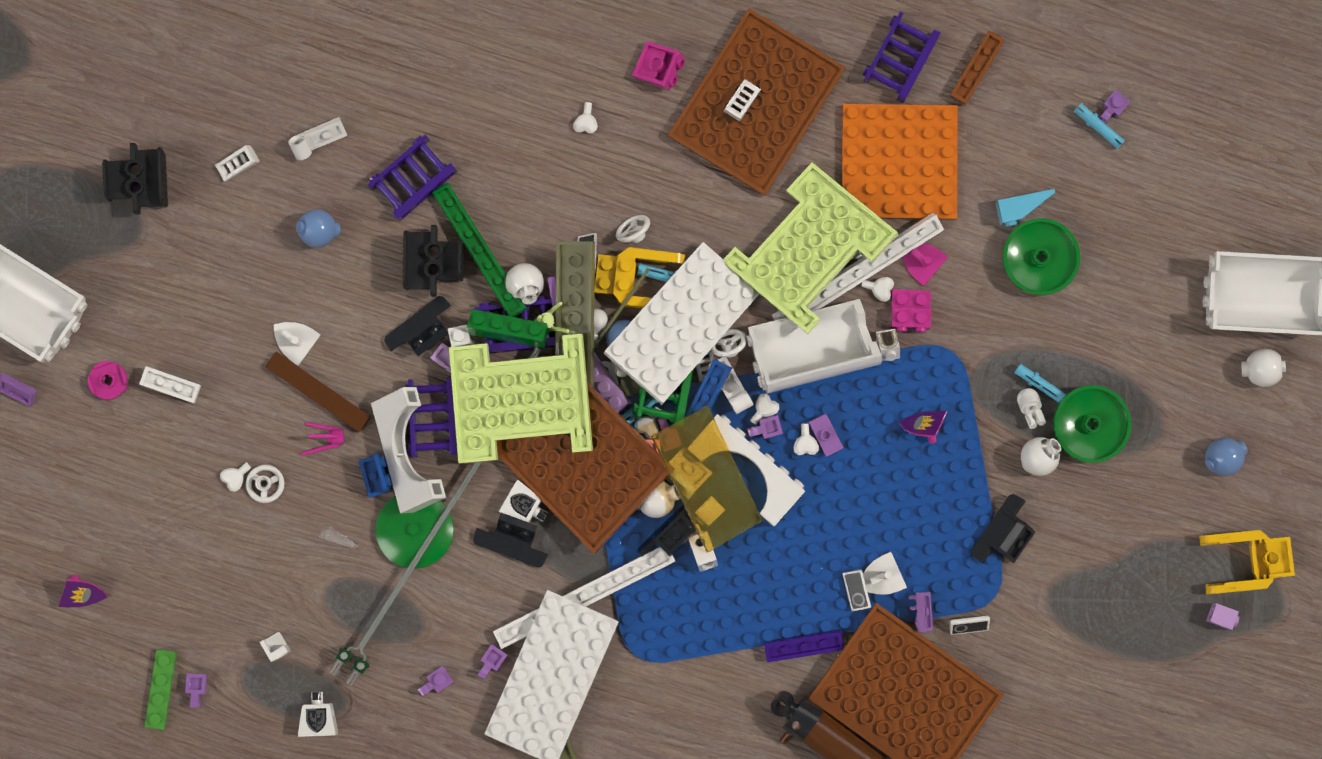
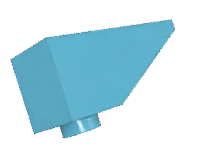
M1055 189L998 200L995 204L1000 225H1006V227L1017 225V222L1055 193Z

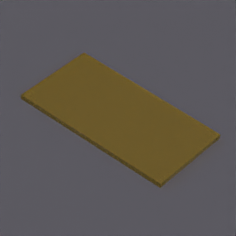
M704 406L702 409L651 436L706 552H711L723 543L763 521L708 406Z

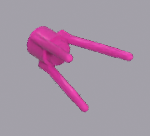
M310 422L305 423L306 426L329 430L328 434H309L308 438H328V443L332 444L301 452L302 456L331 448H339V445H344V429Z

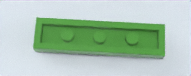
M156 650L145 728L166 730L177 652Z

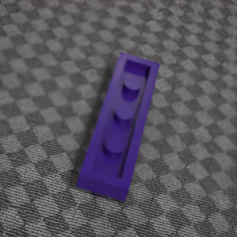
M840 629L764 642L767 663L842 651L844 648Z

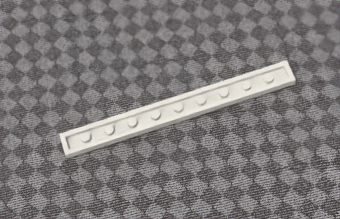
M933 212L900 233L873 263L864 256L840 271L807 308L814 311L824 307L942 232L944 229L937 215ZM780 311L772 314L774 320L787 318Z
M659 547L563 597L588 606L675 562L673 555L669 557ZM539 608L493 631L501 649L527 637Z

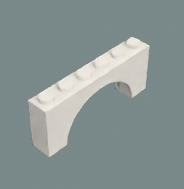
M402 387L371 403L400 513H414L445 499L446 495L441 479L427 480L421 477L412 467L406 452L405 432L407 423L412 413L421 406L417 388Z
M717 414L686 450L700 463L710 455L719 452H733L751 460L763 474L767 487L766 502L759 514L774 527L805 492L802 489L804 485L796 478L793 481L788 476L789 472L783 466L778 468L773 463L775 459L768 453L762 454L759 451L761 447L753 440L750 442L744 438L746 434L738 427L734 429L729 425L731 421L722 414L720 417Z

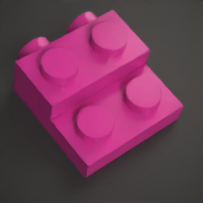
M646 41L632 76L649 82L653 86L670 91L671 87L677 84L678 78L676 75L678 70L683 69L685 65L684 55L678 50Z
M892 289L891 328H895L896 332H907V329H915L917 333H925L926 330H929L931 328V291Z

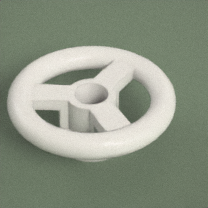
M637 215L627 219L617 229L616 239L623 243L631 241L638 243L645 238V232L650 226V219L645 215ZM638 221L645 222L643 226L637 225Z
M729 329L716 343L722 346L723 351H718L715 345L710 351L718 357H734L745 347L747 343L746 335L740 330ZM728 335H735L732 338L721 339ZM741 339V343L737 346L736 342Z
M259 465L248 474L246 489L250 497L255 501L270 503L282 494L284 478L276 467ZM267 470L273 472L275 476L269 478L264 475L258 476L257 473ZM252 479L255 480L256 488L261 491V497L253 491ZM264 480L268 483L266 487L262 486V481ZM278 481L277 491L272 496L267 497L271 485Z

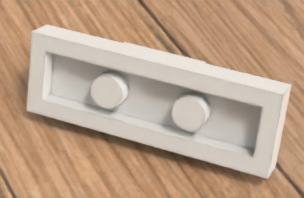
M147 366L139 383L142 386L192 403L196 402L202 386Z

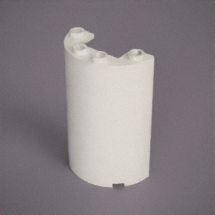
M0 244V337L38 361L50 362L61 348L65 349L72 333L77 332L80 328L81 323L79 321L87 308L85 297Z
M1216 251L1213 256H1210L1208 276L1204 277L1203 283L1204 288H1206V296H1203L1202 304L1203 307H1206V325H1209L1211 329L1322 335V257Z
M860 299L812 311L821 321L809 334H806L788 317L748 327L747 344L748 347L752 346L755 362L752 363L755 374L759 373L757 379L760 388H763L768 394L880 365L882 355L877 342H872L866 326L865 311Z

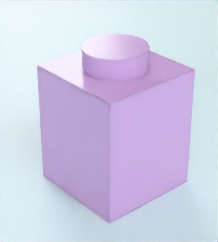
M1212 603L1206 622L1233 630V627H1236L1239 622V616H1237L1239 611Z

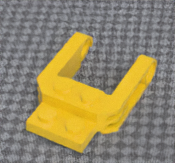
M632 247L625 249L618 257L599 254L595 293L613 295L621 305L634 286L636 260L667 264L668 262L680 263L683 265L685 255ZM632 296L625 307L643 309L652 298Z
M1261 530L1199 536L1200 546L1243 541L1250 542L1249 552L1254 579L1206 584V594L1267 589L1277 577L1295 576L1290 537L1270 539Z

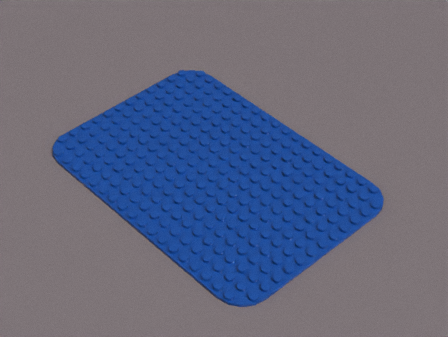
M939 345L914 346L900 349V358L893 361H882L877 366L768 393L767 395L770 396L771 401H776L779 404V411L776 414L779 417L783 434L766 439L763 438L762 434L749 437L746 428L760 425L759 422L755 425L750 421L757 412L755 407L757 397L760 394L766 393L759 386L757 379L759 373L737 376L751 398L753 406L736 414L721 390L701 432L717 414L720 417L723 414L731 421L729 425L734 429L738 427L746 434L744 436L749 442L753 440L761 447L759 451L762 454L768 453L774 458L775 461L773 463L778 468L783 466L789 472L788 476L793 481L795 478L804 485L802 489L805 492L773 527L759 514L767 498L766 482L759 468L751 460L737 453L719 452L710 455L701 464L712 474L690 497L695 499L698 504L686 517L693 525L699 524L694 519L696 517L694 512L710 497L724 509L708 527L705 524L703 526L700 525L702 532L707 531L718 566L700 572L688 539L673 554L675 562L614 592L619 629L625 645L635 656L647 662L656 663L762 647L766 641L839 629L841 633L856 631L875 603L882 606L904 623L913 622L917 617V610H910V607L916 606V600L909 599V596L921 592L931 593L932 618L972 612L985 607L996 597L1002 584V562L1000 553L995 549L991 551L983 564L971 554L972 548L994 517L969 376L964 363L953 351ZM702 382L690 383L685 416ZM679 386L673 391L674 394L678 392ZM639 393L627 397L631 404L620 415H624L630 410L634 402L637 403ZM666 400L662 405L658 402L651 408L657 407L661 410L672 412V410L675 411L676 404L673 401ZM947 411L936 435L937 441L933 444L929 443L928 437L917 436L904 430L900 426L899 421L922 412ZM642 414V415H641V418L644 417V416H650V415ZM827 414L843 449L826 457L819 445V450L815 455L808 453L797 455L793 447L797 438L802 435L801 424H809L810 421ZM666 419L669 429H672V422ZM636 420L630 424L633 428ZM658 425V429H659V430H658V434H659V433H662V432H661L660 427H659V425ZM809 425V435H811L812 437H814V439L817 441V439H816V437H815V435H814V433H813V431H812V429H811V427H810V425ZM681 428L679 430L676 429L682 446L663 453L660 445V455L669 462L683 447L687 449L696 439V436ZM639 433L645 440H658L657 436L649 439L644 433ZM679 492L680 499L674 501V507L671 512L661 518L648 517L641 510L637 509L606 542L610 572L642 557L638 551L639 546L688 499ZM699 543L697 546L702 547L704 543ZM655 544L647 553L659 548L660 546L658 544ZM891 552L907 588L891 594L868 593L871 608L852 611L842 573L862 569V573H864L874 560Z

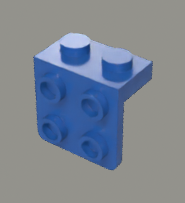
M374 453L372 457L358 460L369 498L392 492V480L386 472V468H388L386 458L379 453Z

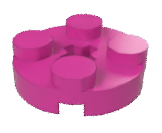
M110 361L100 362L92 368L93 370L88 376L89 389L99 398L106 400L116 399L127 390V373L117 363ZM107 375L113 379L109 386L103 383Z

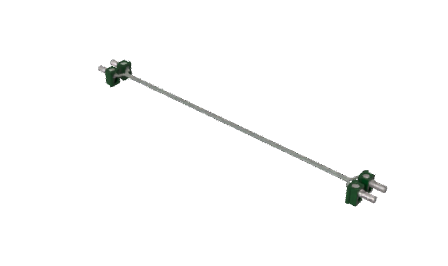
M535 347L534 351L528 359L532 358L533 356L534 358H537L541 352V349L538 350V348ZM475 462L359 646L356 648L352 646L348 648L344 646L339 647V652L336 655L337 660L330 670L331 674L334 671L333 675H336L343 663L346 664L349 658L353 657L350 649L359 650L363 658L360 656L356 657V662L353 665L354 670L346 683L352 686L360 673L363 674L365 669L369 668L370 663L366 661V655L362 652L363 648L481 462Z

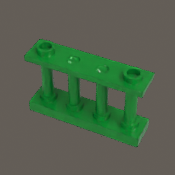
M692 371L681 382L678 392L672 393L666 399L676 404L675 411L672 410V412L643 406L645 395H651L640 386L637 403L634 402L632 414H635L634 420L638 421L642 414L668 419L672 422V428L679 430L684 422Z

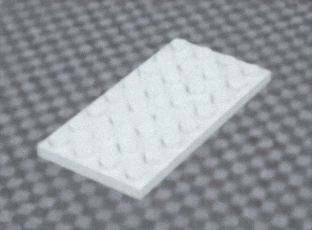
M702 242L604 351V354L662 405L756 299L759 293L729 268L718 254Z
M547 590L485 731V735L538 759H560L619 621Z

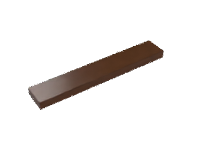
M277 351L265 367L358 432H361L371 418L364 411Z

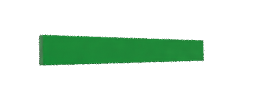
M446 183L433 191L432 194L507 315L515 317L527 310L520 298L516 297L515 299L508 293L505 285V272L450 184Z

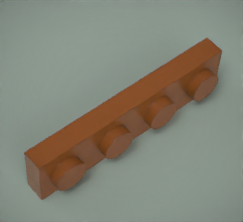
M991 31L987 32L949 95L950 97L966 106L1005 39Z

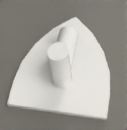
M296 322L274 324V335L279 348L289 360L299 366L321 335L312 328Z
M891 552L874 560L863 573L868 593L891 594L907 588Z

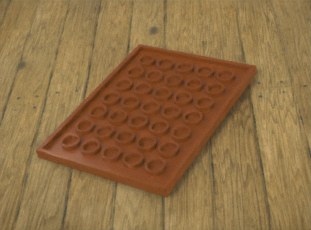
M748 8L669 132L668 137L761 195L766 196L846 67ZM745 79L761 90L742 120L738 121L725 113L724 109ZM744 87V90H746L750 94L754 93V91H752L748 87ZM740 93V96H742L746 100L750 99L745 94ZM736 99V102H738L742 106L746 105L744 102L740 101L739 99ZM735 105L732 106V108L741 112L740 108Z
M587 382L593 451L572 453L571 433L497 440V453L500 459L593 554H596L671 474L674 468Z
M875 603L808 699L892 759H959L1004 694L882 606Z

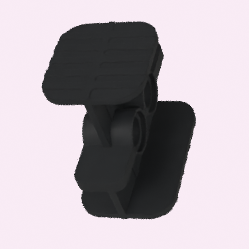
M130 143V160L107 161L103 159V191L108 201L132 198V209L135 215H140V207L163 206L166 208L168 206L166 155L161 147L138 150L136 143ZM138 165L139 171L134 174L130 173L131 167ZM139 184V191L131 192L132 186Z
M431 225V232H408L404 230L402 279L403 287L406 291L430 290V296L436 297L437 280L463 281L465 249L462 240L437 241V225ZM432 247L439 248V252L435 256L429 255V250ZM431 266H438L439 271L435 275H430L429 268Z

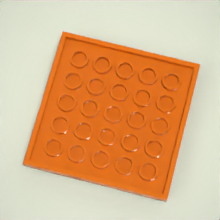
M843 104L842 187L881 219H924L934 212L939 220H956L958 105Z

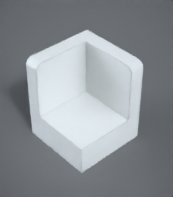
M280 632L260 641L271 662L291 652Z

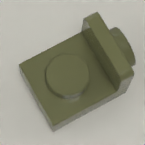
M630 376L620 379L621 383L618 386L626 394V397L639 393L640 385Z

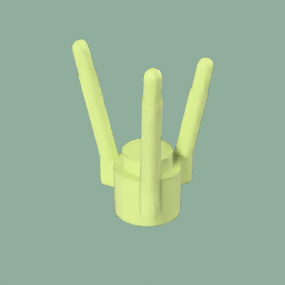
M559 302L534 320L547 323L550 332L569 333V329L553 326L554 317L552 313L562 305V302Z

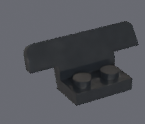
M438 296L386 335L384 341L390 351H393L404 341H407L415 354L420 356L448 334V331L437 316L448 309L451 304L443 296Z
M1015 494L1009 495L971 550V554L980 563H984L993 549L1001 553L1012 563H1015L1035 534V531L1026 522L1016 517L1026 502L1024 499Z
M693 498L688 499L639 546V553L644 556L655 544H658L671 557L698 531L686 517L698 502Z
M501 512L494 534L476 528L473 542L480 547L538 568L544 565L548 556L547 553L531 548L537 531V525Z

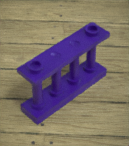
M900 11L898 16H893L889 24L892 28L872 65H867L862 75L865 76L863 82L866 84L871 77L893 88L899 94L897 100L904 103L941 32L934 29L932 34H925L902 22L903 13ZM896 28L922 40L926 44L923 51L920 49L916 50L893 38L892 35ZM887 44L914 57V60L917 61L915 66L908 67L883 54ZM878 61L906 74L905 76L908 77L906 83L901 82L900 84L875 71L874 69Z
M426 135L417 137L412 142L413 146L383 172L377 173L369 179V188L373 191L377 187L395 207L393 215L399 222L427 199L433 191L457 173V170L451 163L448 165L443 164L426 145L430 141ZM421 150L438 169V174L435 177H429L412 158L416 152ZM405 162L424 182V186L420 190H415L397 170ZM390 175L409 194V199L405 203L400 202L383 183Z
M547 296L537 297V301L534 303L524 304L527 310L521 313V319L529 320L528 308L539 307L540 315L546 313L547 306L552 305L551 299H548ZM480 303L479 307H475V310L489 313L501 311V315L508 316L501 304ZM548 332L545 348L556 347V337H552L550 332ZM484 338L485 341L483 342V344L487 343L489 345V354L535 349L532 346L505 341L495 344L489 338Z
M447 377V382H444V384L414 386V380L408 379V384H405V387H416L418 393L444 392V394L447 393L448 401H445V403L422 404L410 416L411 442H408V453H412V457L417 458V451L447 449L451 455H458L451 377ZM445 411L449 415V420H446L444 423L416 424L417 412ZM439 430L449 432L450 440H446V442L417 443L416 432Z

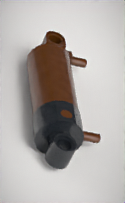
M780 691L773 699L771 711L774 715L779 717L785 716L787 719L782 726L786 732L780 738L781 744H786L793 736L824 759H883L882 755L827 715L824 710L807 697H804L798 704L794 702V697L791 693Z

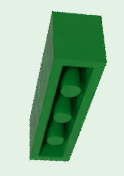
M471 309L467 325L469 335L545 349L549 332L547 323Z

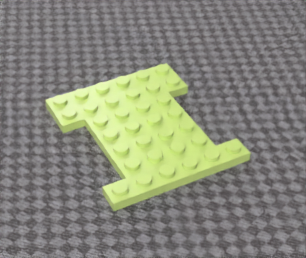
M813 163L786 190L799 204L753 255L748 258L734 247L723 259L729 268L806 334H809L821 321L807 307L853 256L860 252L873 263L898 236L896 230Z
M583 334L562 336L564 355L491 363L489 345L487 343L449 347L458 463L498 460L497 440L571 433L572 453L593 451Z

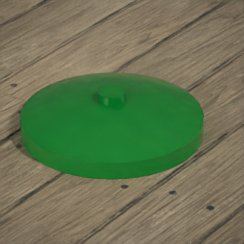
M1045 218L1032 219L1020 224L1008 236L1002 253L1003 267L1010 281L1020 290L1037 296L1051 295L1064 289L1076 276L1080 265V248L1072 232L1063 224Z
M1097 385L1082 386L1070 391L1059 402L1053 417L1054 435L1062 450L1070 457L1087 463L1103 462L1116 456L1128 442L1131 433L1130 412L1123 399L1114 391Z
M396 496L389 500L382 508L376 523L377 541L385 556L395 564L408 568L444 512L446 505L440 500L414 513H400ZM450 513L414 569L424 568L436 563L448 551L454 535V524Z

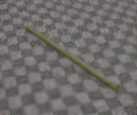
M646 268L644 274L639 278L604 328L598 340L595 341L594 344L596 346L641 284L645 275L650 271L648 268Z

